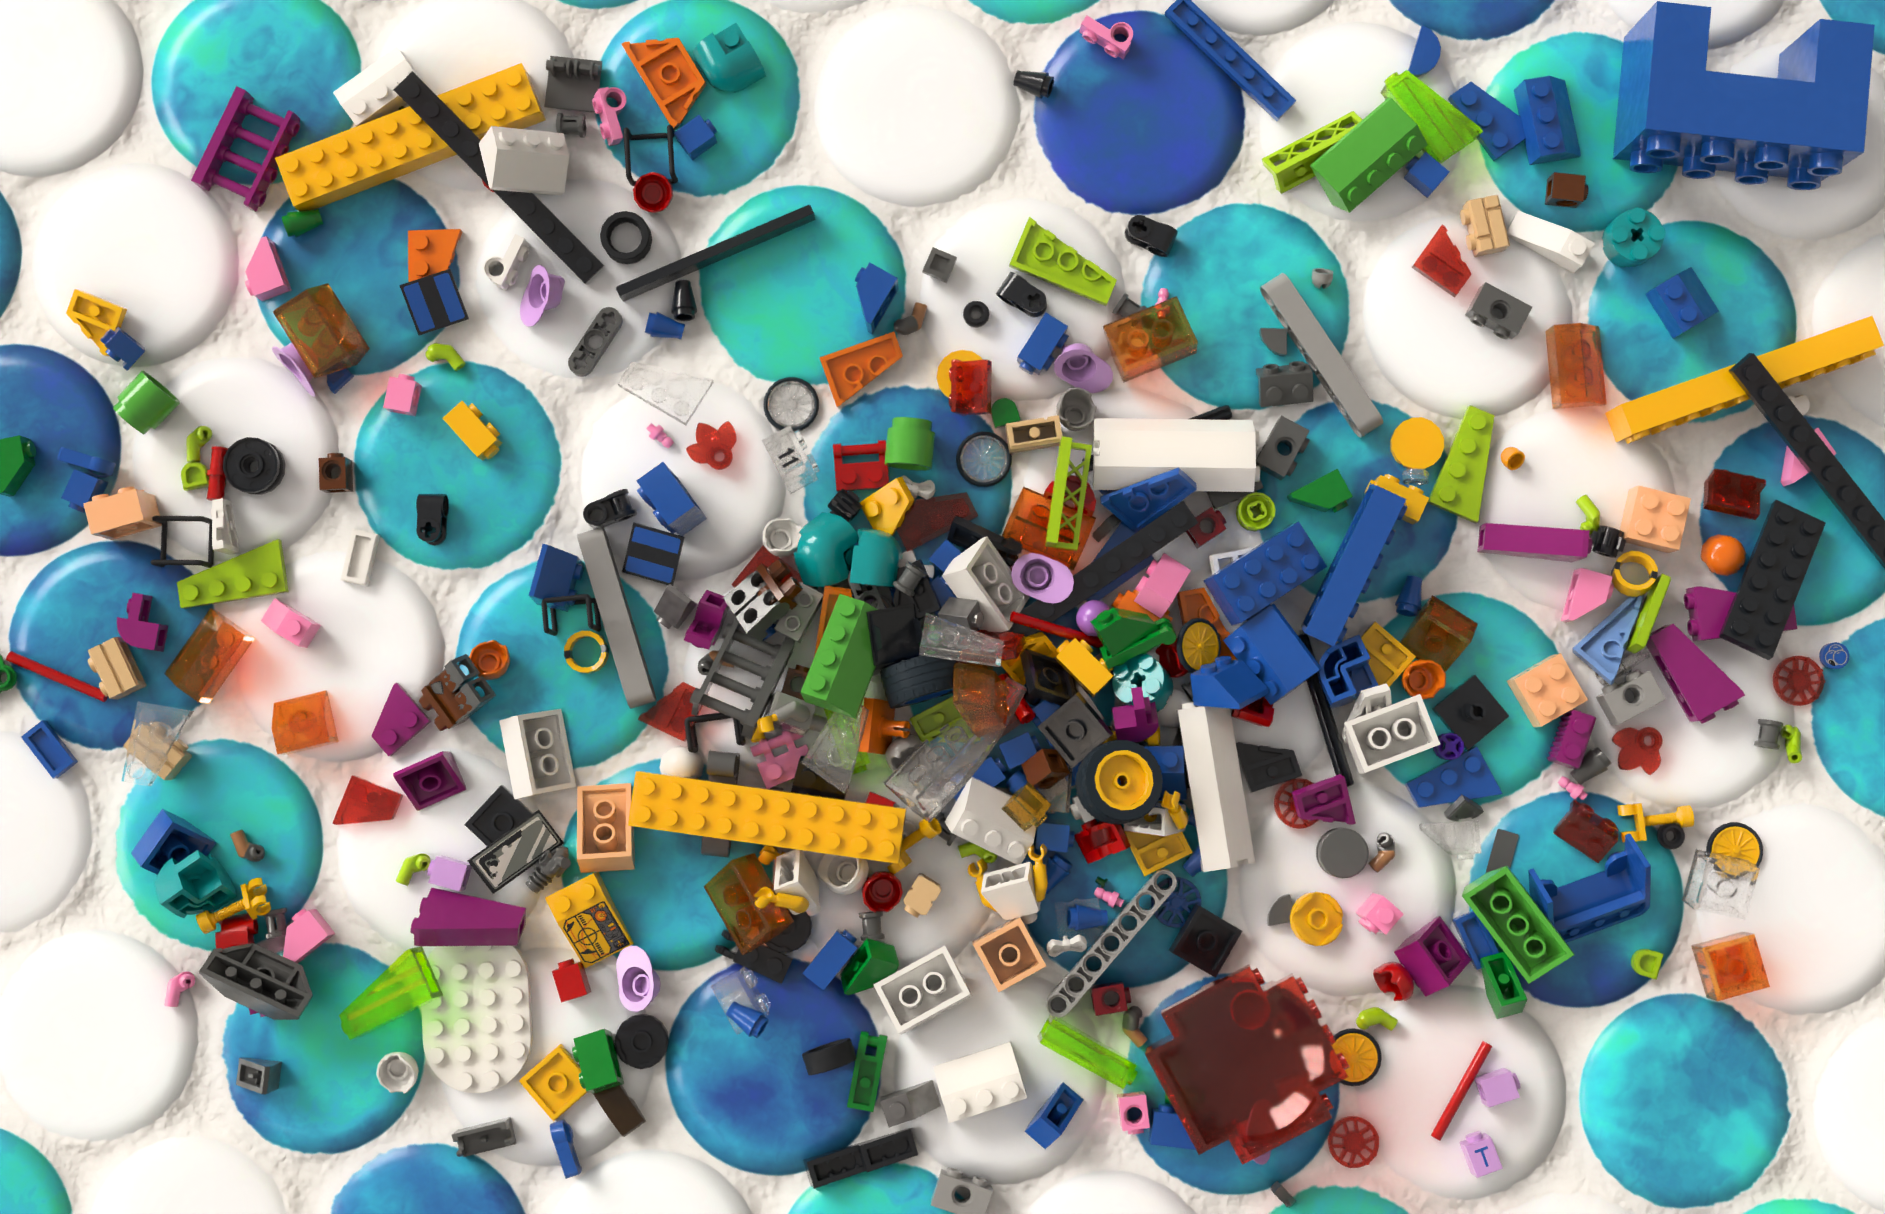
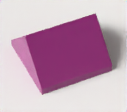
M442 751L393 773L394 779L417 811L466 790V785L454 757L448 751Z

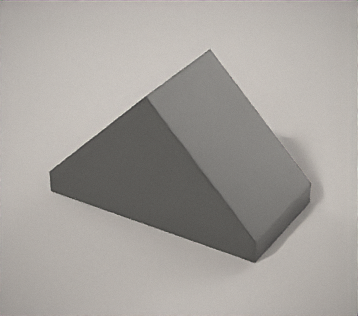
M239 1058L236 1085L260 1094H268L279 1089L282 1062Z

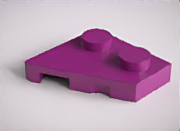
M395 683L371 736L388 756H392L432 721L399 683Z
M1341 774L1292 791L1297 816L1301 819H1320L1323 822L1333 823V821H1339L1349 825L1356 824L1346 780Z

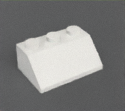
M396 47L333 93L354 124L359 126L398 111L401 106H406L407 103L394 89L412 71L415 74L416 72Z
M497 126L490 127L479 143L490 190L561 196L564 194L569 163V152L564 133Z
M987 536L954 558L942 575L957 598L977 600L979 602L980 610L984 617L983 624L979 629L985 637L1010 630L1014 623L1010 622L1011 613L1013 611L1020 613L1030 598L1028 595L1017 590L1012 581V571Z
M1421 694L1344 722L1349 749L1359 774L1372 771L1441 745Z
M561 709L516 715L499 720L514 799L576 787Z
M970 776L945 820V824L951 833L1019 865L1022 864L1034 842L1040 810L1034 809L1031 805Z
M946 946L874 984L897 1032L901 1035L973 996Z
M1010 1042L933 1066L949 1123L1027 1099Z

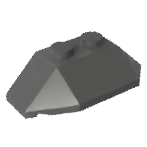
M254 943L232 946L225 949H213L199 970V974L224 997L274 1020H298L313 997L302 965Z

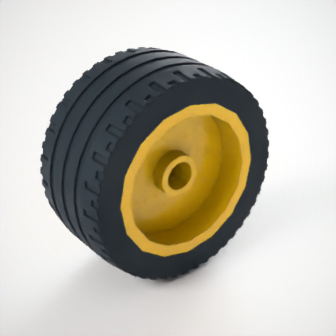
M1114 740L1094 748L1085 756L1078 768L1075 785L1080 803L1091 816L1109 824H1126L1144 817L1153 809L1160 798L1163 780L1160 766L1148 749L1132 741ZM1118 778L1120 779L1122 786H1120V785L1118 784V782H1117V779H1118Z

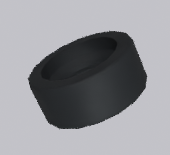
M628 211L614 213L602 225L600 232L601 244L609 257L616 262L622 264L637 263L645 258L650 251L652 244L651 231L644 219L636 213ZM622 223L634 224L641 231V243L632 252H619L611 243L612 231Z
M850 1038L833 1041L802 1054L808 1075L824 1073L847 1065L857 1059Z

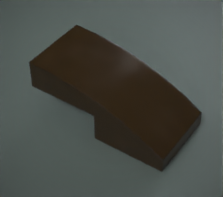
M622 1085L593 1094L623 1137L646 1122L635 1101L628 1096Z

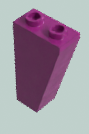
M1485 523L1479 528L1477 552L1575 562L1587 558V555L1590 554L1592 538H1589L1590 530Z
M1701 586L1686 589L1684 605L1689 611L1690 618L1687 623V629L1693 641L1720 639L1718 636L1736 592ZM1794 605L1783 631L1797 629Z
M1674 624L1664 625L1650 634L1646 646L1690 722L1700 721L1701 724L1716 717L1714 712L1722 708L1726 711L1739 704L1738 699L1745 696L1744 692Z
M431 888L428 897H423L421 901L420 915L418 918L415 917L413 919L410 932L414 934L415 946H517L525 928L526 908Z

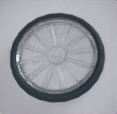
M796 377L780 379L765 394V416L774 427L781 431H801L807 428L818 414L819 399L817 393L803 379Z
M977 432L962 441L956 454V463L961 476L966 481L979 487H988L1001 482L1006 477L1012 464V455L1009 453L1008 444L997 434Z

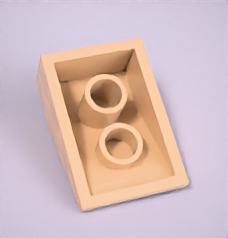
M631 783L577 786V862L581 873L635 870L634 826H628L632 801Z

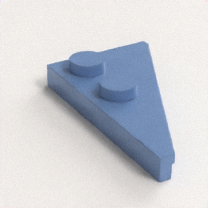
M1645 595L1626 599L1572 648L1573 653L1610 685L1616 679Z

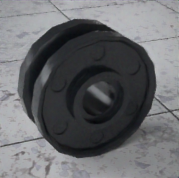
M246 437L236 441L228 448L223 459V471L226 479L234 488L249 494L262 495L273 491L281 483L285 475V461L282 453L275 445L259 438ZM254 460H257L259 464L258 469L255 472H251L250 465Z

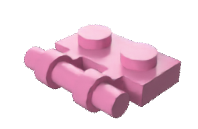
M784 730L781 732V735L769 740L767 738L759 740V744L750 747L754 757L763 753L767 761L757 764L766 789L794 779L801 755L812 758L807 744L797 748L794 742L804 737L803 735ZM786 744L789 752L775 757L772 750Z

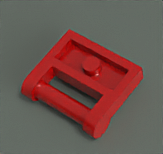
M878 440V443L847 446H841V443L833 444L837 492L842 489L845 491L881 489L889 483L888 466L884 465L886 440ZM879 454V461L843 464L842 456Z

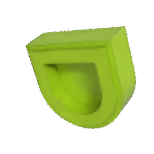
M197 461L187 463L181 471L183 489L190 491L208 487V467Z
M1639 949L1632 955L1631 966L1637 974L1657 980L1664 954L1649 949Z

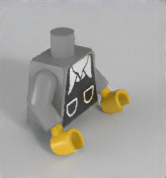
M776 691L771 696L764 717L757 720V728L751 742L755 743L765 739L764 732H772L777 728L798 735L806 734L809 729L823 733L828 718L814 714L815 705Z

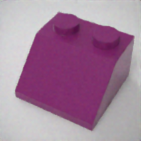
M1440 916L1408 937L1394 951L1399 962L1411 974L1416 986L1420 988L1425 997L1450 986L1471 961Z

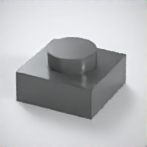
M933 247L923 268V273L947 283L957 257Z

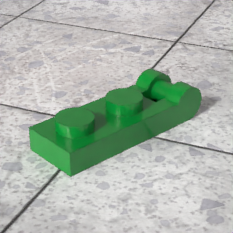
M1167 618L1155 621L1158 627L1157 630L1113 657L1104 646L1101 647L1100 650L1108 669L1114 666H1121L1127 660L1139 654H1146L1152 648L1162 643L1165 645L1174 643L1176 633L1171 621Z
M861 1031L847 1103L848 1108L874 1112L888 1036L880 1034L879 1037L869 1035V1032ZM866 1047H876V1055L866 1054Z

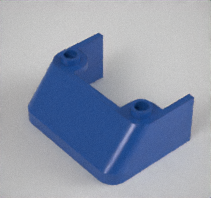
M1630 833L1625 835V851L1611 854L1605 863V871L1557 888L1552 880H1540L1534 869L1528 870L1530 896L1566 943L1644 914L1650 907L1651 865Z

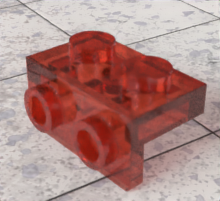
M952 359L949 369V379L951 381L949 406L951 412L961 416L991 414L992 361L987 359L974 361Z
M1714 469L1704 482L1703 509L1756 520L1760 515V493L1766 486V480L1724 469Z
M1576 800L1570 803V810L1553 829V834L1597 863L1618 842L1619 830L1616 824L1608 818L1603 819L1594 813V810L1589 805L1579 803Z

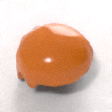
M1717 534L1709 537L1702 545L1701 560L1706 563L1711 572L1718 575L1729 576L1737 573L1744 566L1746 560V551L1742 543L1732 536Z
M496 640L478 644L472 649L469 656L480 672L477 677L483 676L485 680L500 678L506 673L510 665V654L506 645L503 646Z
M1416 660L1410 663L1404 670L1401 679L1402 687L1411 697L1421 694L1422 699L1434 698L1435 694L1446 685V673L1441 665L1432 660Z

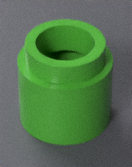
M142 370L117 397L119 402L113 409L133 428L142 434H146L151 428L156 429L180 404V401L159 381Z
M912 417L893 418L892 427L887 430L884 465L904 470H931L935 432L931 431L932 422Z

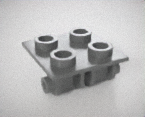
M550 56V60L546 61L548 80L544 107L595 112L592 99L600 87L602 61Z

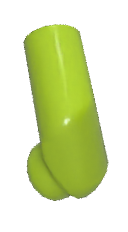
M434 343L428 346V350L425 353L427 359L431 362L446 359L455 371L460 370L466 364L451 345Z
M199 426L187 436V462L201 461L200 449L212 437V430L209 427Z
M1583 495L1576 501V504L1586 515V522L1581 523L1580 529L1590 530V536L1593 531L1597 532L1599 529L1600 511L1587 495Z
M1785 725L1781 729L1780 735L1786 739L1785 747L1788 760L1791 763H1799L1802 760L1801 732L1797 727Z
M971 842L958 846L961 858L975 854L989 864L997 859L996 854Z
M422 853L407 857L402 864L396 882L408 886L413 873L428 870L431 862L430 857Z
M1379 1007L1361 1011L1356 1019L1357 1026L1363 1030L1368 1029L1369 1026L1381 1024L1392 1031L1398 1022L1396 1018Z

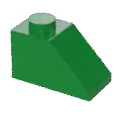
M20 435L0 439L1 495L14 496L35 466L36 448L31 439Z
M1338 469L1287 496L1290 502L1323 512L1332 509L1334 513L1348 506L1346 501L1353 497Z
M1118 608L1105 610L1090 621L1101 643L1112 657L1158 629L1156 623L1147 614Z
M866 938L840 974L844 994L852 995L873 988L875 983L894 974L899 966L895 947Z
M1505 952L1482 957L1480 963L1486 995L1496 1019L1522 1013L1527 997L1509 957Z

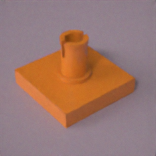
M864 697L858 752L885 755L887 747L892 742V736L908 738L910 731H903L900 728L910 729L909 721L894 720L895 708H890L888 701Z

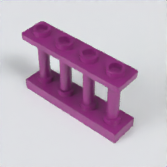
M236 86L191 181L207 191H210L211 186L216 184L246 198L244 205L256 212L258 207H261L266 200V191L270 183H273L277 177L278 165L275 158L289 152L288 145L292 137L296 136L300 129V118L290 110H288L285 118L260 108L253 104L254 98L246 90ZM250 114L280 127L274 141L242 128L241 124L245 116ZM241 138L267 150L268 153L262 165L232 152L230 147L234 139ZM228 161L257 174L251 188L219 175L223 162Z

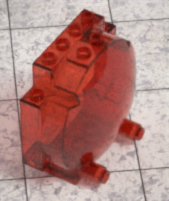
M1250 964L1224 978L1214 980L1202 986L1190 996L1162 1010L1161 1015L1171 1034L1149 1045L1146 1048L1145 1055L1199 1155L1229 1140L1243 1165L1332 1118L1329 1110L1334 1107L1327 1094H1321V1091L1347 1078L1346 1069L1350 1068L1342 1052L1336 1054L1332 1046L1336 1042L1328 1025L1322 1026L1318 1020L1322 1015L1314 999L1308 1001L1304 995L1309 991L1301 977L1295 979L1292 973L1277 982L1272 980L1264 984L1265 981L1258 968L1252 970Z

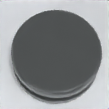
M1331 829L1321 836L1316 846L1318 864L1326 873L1334 877H1353L1364 869L1368 861L1369 851L1366 841L1359 833L1351 829Z

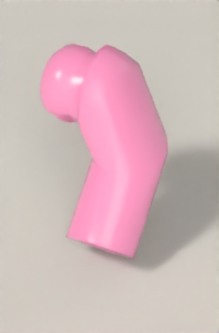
M182 972L169 980L165 1006L178 1007L180 993L193 987L195 984V976L191 972Z

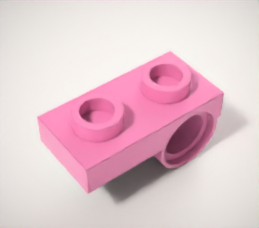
M1086 15L1080 27V33L1087 42L1091 44L1097 43L1104 47V51L1114 58L1120 57L1124 60L1129 52L1133 38V30L1129 24L1118 22L1111 29H1108ZM1116 34H1123L1127 40L1118 42L1114 36Z
M616 87L600 88L592 99L594 111L600 115L602 122L600 124V132L602 138L607 139L609 146L618 145L623 139V134L617 115H619L626 104V95L621 89ZM606 98H614L618 102V107L609 106Z

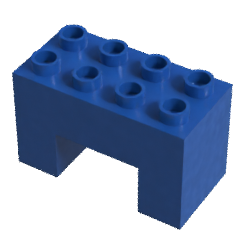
M1657 1L1624 37L1613 159L1630 161L1629 169L1631 171L1656 173L1661 171L1663 164L1683 166L1682 175L1692 179L1711 178L1715 176L1716 170L1735 172L1734 180L1741 184H1763L1768 181V176L1788 178V188L1794 190H1814L1820 188L1821 181L1827 177L1841 174L1843 166L1864 153L1875 27L1873 24L1819 19L1779 54L1777 78L1706 71L1711 7Z

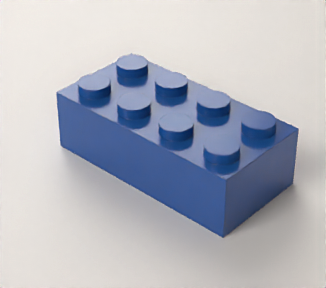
M661 462L636 480L640 485L637 492L645 503L655 510L653 514L660 524L674 534L676 532L683 536L707 519L678 477L664 462Z
M1298 521L1279 531L1203 581L1229 623L1233 626L1253 616L1325 569L1327 565Z

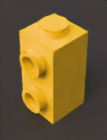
M461 401L443 417V420L482 461L485 458L491 459L499 452L500 449L498 447L502 444L497 438L500 435L499 431L490 422L486 425L480 419L483 414L473 403L468 406L464 401Z
M1385 474V476L1380 475L1375 481L1371 479L1364 494H1366L1371 483L1406 499L1404 505L1407 506V510L1402 520L1412 525L1419 521L1429 500V497L1423 495V490L1411 485L1405 487L1399 484L1400 480L1388 474Z
M1076 638L1071 642L1065 640L1056 649L1058 655L1055 660L1094 697L1113 678V675L1110 673L1113 669H1108L1102 658L1098 661L1091 654L1094 650L1083 639L1080 642Z

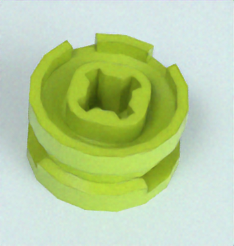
M1255 492L1248 494L1237 506V521L1248 531L1263 530L1271 524L1275 517L1276 509L1274 502L1264 493Z

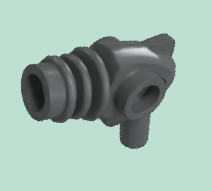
M560 846L552 852L546 851L539 859L538 864H540V868L535 867V872H532V876L528 877L526 882L528 888L538 893L540 890H544V886H547L548 883H552L554 876L560 877L571 865V861L568 859L569 849Z

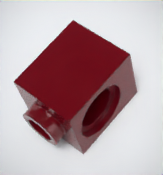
M1210 507L1195 517L1199 523L1186 531V533L1198 549L1226 530L1224 524L1227 522L1219 510L1214 511ZM1202 520H1209L1213 524V531L1211 533H1204L1201 530L1200 522Z
M1122 981L1090 987L1095 1016L1128 1011L1127 1004L1131 1003L1129 987H1124ZM1109 991L1118 993V1001L1113 1005H1108L1104 1002V996Z

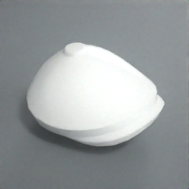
M825 854L818 868L820 879L831 891L840 895H849L857 892L867 880L869 871L867 859Z

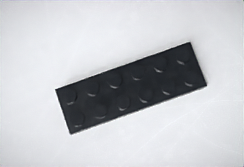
M1778 500L1772 503L1718 637L1764 659L1770 660L1774 656L1826 522Z

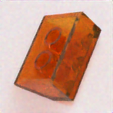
M328 283L306 289L273 311L314 378L357 365L370 349Z
M1177 296L1103 326L1113 361L1123 383L1197 352L1198 341Z
M1583 323L1553 325L1546 330L1552 408L1606 405L1599 326Z
M1023 487L1002 536L1004 539L1013 538L1015 541L1021 542L1022 549L1061 562L1074 571L1096 517L1082 514L1077 551L1046 547L1045 542L1051 500L1043 497V494ZM1063 504L1062 512L1067 519L1077 513L1074 510L1075 508ZM1076 519L1070 522L1074 526V528ZM1067 525L1059 530L1058 541L1073 543L1074 534Z
M210 608L166 670L165 675L177 688L197 702L210 703L255 637L215 609Z
M755 853L731 860L704 886L742 955L751 952L778 936L794 922L787 908L775 906V903L772 902L763 909L755 905L758 897H755V894L763 887L770 888L774 895H776L774 886Z

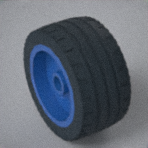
M955 649L921 655L891 665L880 671L883 689L885 690L889 706L892 709L938 698L966 686L963 670Z

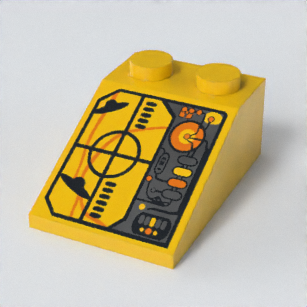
M599 872L593 873L545 898L558 925L585 968L634 944Z

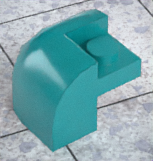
M737 23L716 35L712 32L699 42L693 50L694 59L708 82L714 88L722 91H734L736 93L766 77L756 52L745 38Z
M822 512L799 531L801 537L798 542L797 552H793L803 584L814 587L834 585L848 578L852 565L853 548L855 543L859 541L855 529L848 521L841 516Z
M859 528L857 532L859 536L858 545H854L850 583L894 587L893 582L897 581L899 560L903 559L902 549L897 539L881 530Z
M198 850L180 862L171 858L163 865L155 882L156 894L160 904L182 918L206 910L212 913L237 896L229 875L218 860L211 854L205 856Z

